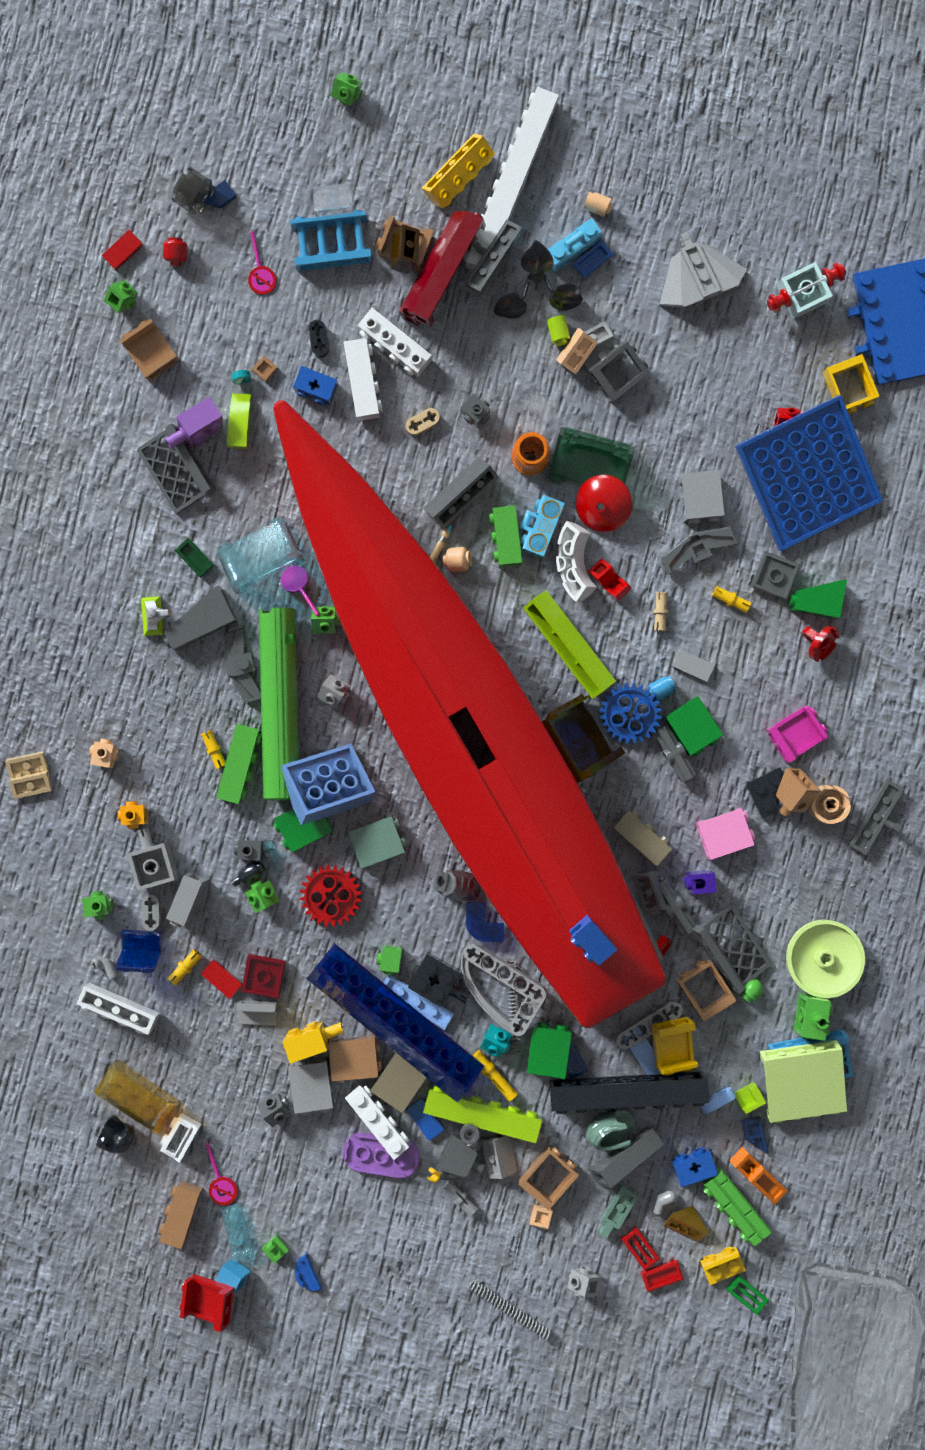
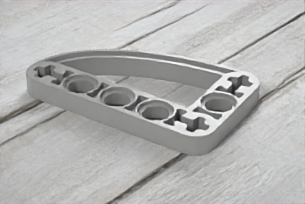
M476 943L467 945L461 956V970L472 996L483 1010L507 1031L516 1036L525 1034L547 998L548 992L546 987ZM475 948L476 954L480 956L482 955V953H484L485 955L480 959V962H478L477 960L479 959V957L476 955L471 957V952L468 951L469 949L471 950ZM490 957L493 959L494 966L492 968L485 966V958ZM470 962L525 996L512 1021L498 1011L481 992L472 975ZM502 968L510 970L509 978L501 976L500 971ZM519 978L526 980V988L521 989L517 986ZM531 983L534 985L532 989L535 991L540 989L543 997L536 998V993L532 990L529 993L526 992L530 988ZM525 1005L533 1007L534 1012L532 1015L524 1013ZM523 1017L526 1019L521 1026L523 1030L517 1031V1026L514 1024H518Z

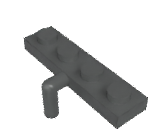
M506 219L487 249L481 246L478 238L475 236L472 245L475 251L482 255V257L466 280V287L481 295L483 294L524 232L521 226Z
M885 779L848 846L867 855L883 826L892 831H900L902 829L901 824L893 823L887 818L904 788Z

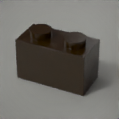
M402 224L393 234L392 270L409 274L418 264L419 229Z

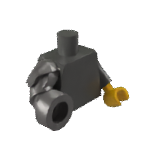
M472 1123L464 1124L461 1127L460 1135L452 1131L436 1163V1169L438 1170L436 1171L432 1167L429 1168L433 1175L431 1177L427 1176L428 1180L436 1183L438 1180L466 1178L470 1169L479 1174L482 1172L485 1163L476 1159L482 1142L476 1125Z

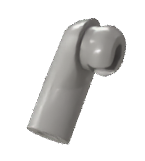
M97 956L91 961V966L94 969L100 968L105 970L109 979L118 975L110 959Z
M666 1191L659 1194L653 1212L662 1215L666 1205L678 1201L677 1193Z

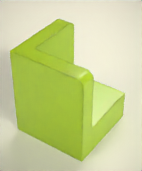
M754 1082L734 1092L745 1114L766 1104L759 1088Z

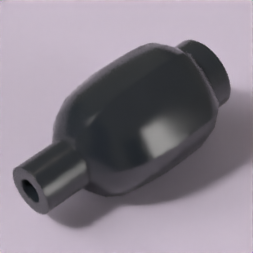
M261 861L250 862L240 869L238 876L231 880L235 887L241 883L250 884L258 880L266 869Z

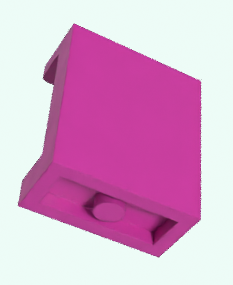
M803 706L765 730L786 763L792 762L800 754L821 741L828 739V731L822 723L818 722L816 719L818 715L812 707Z

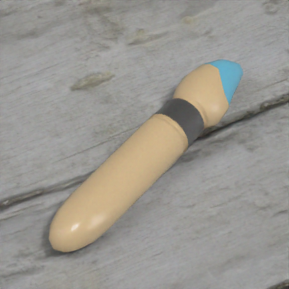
M451 525L443 529L442 536L430 555L434 563L447 538L450 536Z

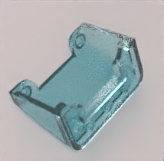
M280 517L272 519L269 525L231 544L227 542L218 547L219 550L216 552L229 583L236 594L245 592L247 584L251 587L253 583L286 567H291L290 563H297L299 565L306 561L287 521L280 519Z

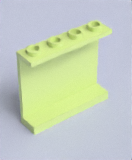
M837 1040L760 1051V1058L765 1069L768 1109H765L770 1123L847 1112L843 1052Z

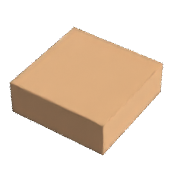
M534 1204L530 1225L549 1230L553 1209L551 1208L548 1211L544 1206Z

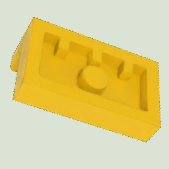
M736 1247L724 1248L721 1253L707 1255L704 1257V1260L700 1261L710 1285L746 1271Z

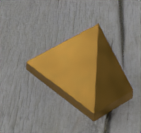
M694 1206L671 1214L664 1222L665 1227L698 1242L707 1234V1229Z

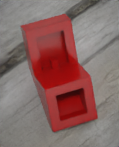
M602 558L588 570L590 575L616 601H619L632 589L626 581L618 576L614 568Z

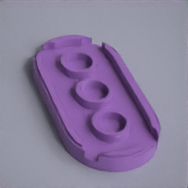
M359 1132L352 1135L346 1141L343 1149L345 1162L352 1170L360 1173L403 1179L413 1174L420 1162L419 1150L413 1142L409 1141V1148L393 1160L373 1133Z

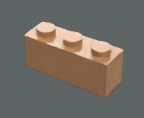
M180 1181L177 1186L173 1187L170 1195L173 1198L172 1204H168L164 1216L167 1219L165 1224H161L158 1235H161L160 1243L182 1249L193 1220L202 1187Z

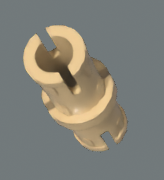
M656 592L655 609H653L655 614L654 631H666V617L669 614V610H667V592Z

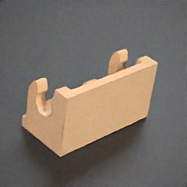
M578 328L556 360L576 374L598 342Z

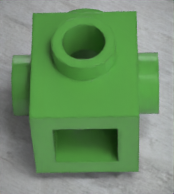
M341 72L335 77L330 96L338 99L344 105H352L361 98L363 91L361 89L362 81L352 74Z
M125 280L118 283L115 282L109 287L104 301L119 313L125 309H131L135 305L138 292Z
M315 607L319 616H316L312 610L311 623L313 634H336V626H340V619L336 614L335 607Z
M260 880L250 885L252 889L245 892L248 902L255 913L279 902L270 880L263 884Z
M103 891L92 892L89 897L82 898L85 918L95 916V920L107 918L106 914L112 913L114 902L109 894H103Z

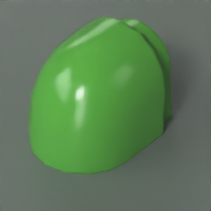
M754 978L744 986L745 990L740 995L747 1003L755 1002L763 992L762 983L757 978Z

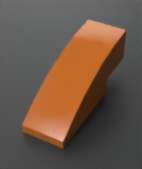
M743 1146L729 1160L774 1205L788 1192Z

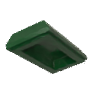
M189 538L174 550L200 578L214 566Z

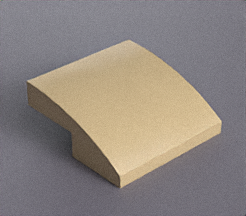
M44 751L6 759L5 763L10 776L9 784L14 799L52 791L51 778Z

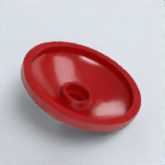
M594 476L584 482L578 490L576 496L577 514L580 520L594 531L611 532L617 530L626 523L632 512L633 501L628 487L614 476ZM602 503L604 505V509H600L598 507V504Z

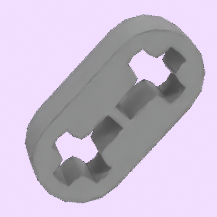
M148 894L142 899L141 903L142 926L148 931H153L161 924V901L156 894ZM150 897L152 901H156V904L152 906V911H150V905L146 903V901L150 900ZM150 914H152V919L156 920V924H153L152 927L147 923V920L150 919Z

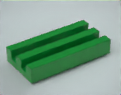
M739 1274L736 1275L735 1280H732L731 1285L726 1288L731 1295L756 1315L761 1312L769 1301L764 1294ZM741 1282L743 1285H745L748 1289H750L754 1294H756V1295H757L759 1298H761L763 1301L760 1302L758 1299H756L753 1295H751L748 1291H746V1290H745L742 1286H740L738 1283ZM736 1287L750 1300L757 1304V1309L748 1301H746L742 1296H740L737 1292H735L734 1288Z

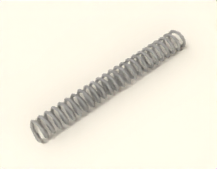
M506 961L507 963H514V964H510V965H512L513 967L517 968V966H516L517 962H515V961ZM517 991L507 992L508 994H515V995H508V996H507V997H513V998H515V999H508V1001H514V1002H515V1003H508V1005H516V1006H514V1007H508V1009H516V1010H514V1011H508V1012H509V1013H517V1011H518V1008H517V1007H519V1005H518V1003H519L518 998H519V997H517V996H518V993H517ZM515 1023V1025H517L516 1030L519 1031L520 1024ZM520 1036L516 1038H510V1040H518L515 1042H511L512 1044H519L510 1047L518 1048L511 1049V1052L516 1051L518 1053H511L510 1055L520 1056Z
M473 1280L469 1284L468 1289L474 1283L473 1287L471 1288V1291H473L474 1287L477 1285V1288L475 1289L474 1293H476L478 1288L481 1286L479 1292L477 1293V1296L484 1289L483 1293L480 1296L481 1298L487 1291L484 1300L490 1293V1296L487 1299V1302H489V1300L493 1296V1299L491 1300L490 1304H492L494 1299L497 1297L493 1306H495L500 1299V1302L497 1305V1308H499L500 1304L503 1302L500 1311L507 1303L505 1309L503 1310V1313H505L507 1308L510 1306L506 1315H508L510 1310L513 1308L510 1314V1317H512L514 1311L516 1310V1313L513 1316V1319H515L517 1314L519 1313V1316L517 1317L516 1321H518L520 1316L523 1314L522 1318L519 1321V1324L522 1323L524 1317L526 1316V1319L524 1320L522 1325L524 1326L526 1324V1321L529 1319V1322L526 1325V1328H528L530 1322L532 1321V1324L529 1327V1330H531L533 1325L535 1324L532 1332H534L536 1327L539 1325L535 1334H538L540 1328L542 1327V1330L539 1333V1337L542 1335V1339L549 1331L548 1335L545 1338V1341L548 1340L550 1334L552 1333L550 1332V1329L547 1330V1327L544 1328V1326L540 1323L537 1324V1321L531 1319L530 1316L528 1317V1315L524 1314V1312L521 1313V1310H518V1308L512 1306L511 1303L508 1304V1301L505 1302V1299L502 1300V1297H499L498 1295L495 1296V1293L489 1291V1288L486 1289V1287L482 1286V1284L479 1285V1282H476V1280Z

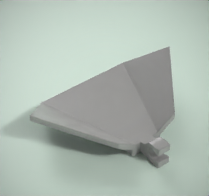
M688 232L680 234V243L683 248L671 258L659 306L686 308L734 289L740 285L747 269L707 244H699V242L693 244Z

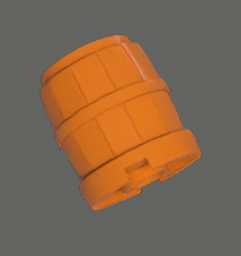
M529 432L523 434L514 443L511 458L514 468L520 474L526 476L543 472L549 461L550 447L547 440L538 433ZM533 452L536 459L528 461L525 454Z

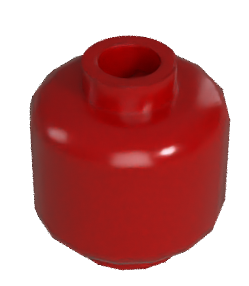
M168 237V241L163 243V259L170 262V266H181V262L188 260V245L183 241V238Z

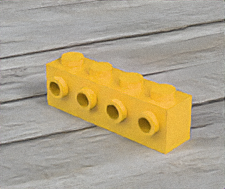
M473 134L422 187V190L434 206L440 208L447 207L451 204L452 199L465 189V185L478 175L481 168L490 163L495 152L483 136Z

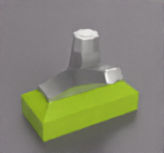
M160 596L141 598L144 636L164 635L163 618L171 616V609H162V597Z

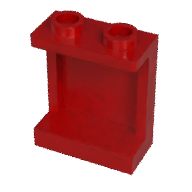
M196 1274L183 1282L182 1301L179 1306L181 1310L180 1318L184 1319L191 1315L214 1323L213 1330L221 1332L230 1325L234 1287Z

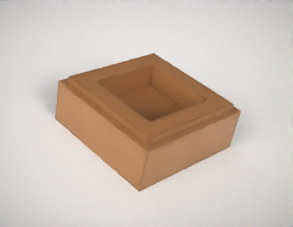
M263 356L251 370L267 384L279 368Z

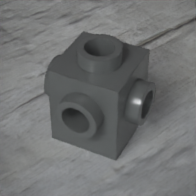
M473 393L460 407V412L464 415L463 418L467 423L478 427L480 424L484 425L489 420L490 405L485 399H479Z
M278 1092L257 1104L262 1118L271 1127L292 1115L289 1106H291L286 1096L282 1097Z

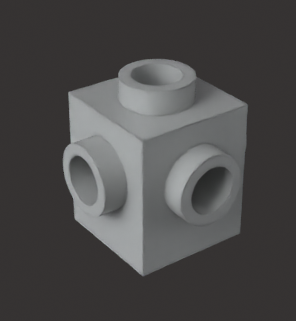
M330 674L323 683L317 698L337 709L340 703L344 704L350 694L347 691L350 685Z
M580 1266V1268L571 1270L567 1288L574 1291V1294L578 1297L597 1296L601 1277L591 1272V1268Z

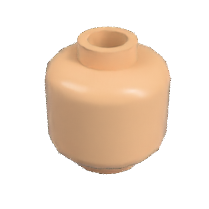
M465 547L449 548L446 555L443 556V564L452 573L467 571L469 566H472L471 552Z

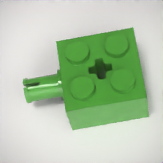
M799 992L794 1031L804 1038L825 1041L826 1036L830 1032L828 1018L832 1015L833 1011L831 1001L826 998Z

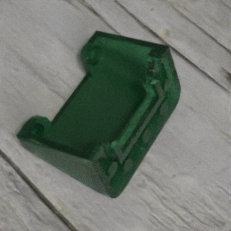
M561 427L547 479H550L555 484H561V482L566 480L583 484L588 479L597 475H611L620 479L625 484L634 456V447L620 441L572 428Z

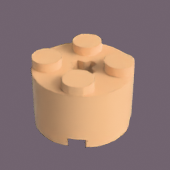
M834 785L819 786L818 788L821 792L807 809L809 814L821 823L835 824L843 821L851 809L850 798L847 792L841 787ZM827 801H830L831 808H827Z

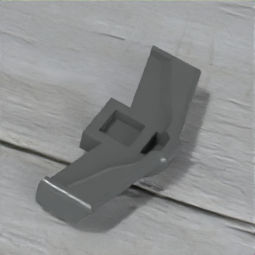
M731 526L700 532L696 531L687 535L684 540L664 554L661 560L667 575H669L690 558L695 564L711 557L710 549L738 545L739 543Z
M244 625L229 628L226 630V672L233 680L245 704L261 700V693L250 675L251 672L256 671L252 653L245 654Z

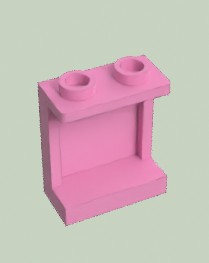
M737 808L734 811L695 823L707 859L712 860L754 845L755 835L753 830L748 828L747 822H749L746 811H743L742 808Z

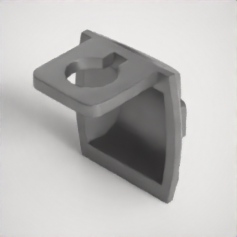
M448 870L447 873L437 871L434 889L443 892L442 896L452 900L471 901L476 879L472 873L466 871ZM443 877L445 883L444 885L442 884V886L440 887L439 881L440 878Z

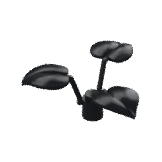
M534 240L521 258L522 268L529 272L523 295L520 297L517 292L506 293L495 304L494 313L509 319L521 317L527 310V304L523 300L526 298L530 280L540 282L544 279L549 291L553 294L549 302L557 310L573 309L582 303L583 297L578 287L571 283L561 284L556 288V291L553 290L547 275L544 273L552 268L553 256L541 242Z

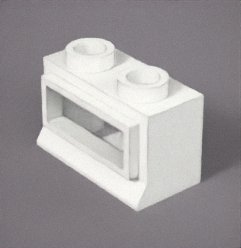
M183 1113L178 1118L174 1117L169 1126L172 1130L169 1135L165 1133L160 1142V1145H162L160 1151L180 1163L202 1124Z

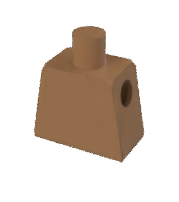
M786 768L776 793L777 798L783 803L780 813L787 817H790L792 812H805L821 792L801 769Z

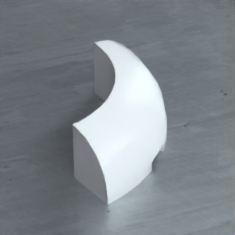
M566 521L557 543L559 544L558 556H556L557 570L561 574L562 584L573 600L580 602L588 598L597 588L589 578L584 564L585 545L591 533L573 522Z

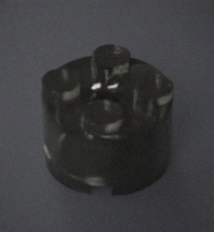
M189 167L187 170L190 172L187 175L183 173L178 179L173 190L176 196L175 198L172 197V201L191 214H196L197 212L201 214L206 208V203L203 201L207 195L209 197L212 196L215 186L212 185V180Z

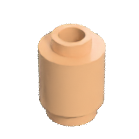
M589 192L584 207L589 212L605 217L606 214H610L613 203H610L611 198L596 192L594 194Z

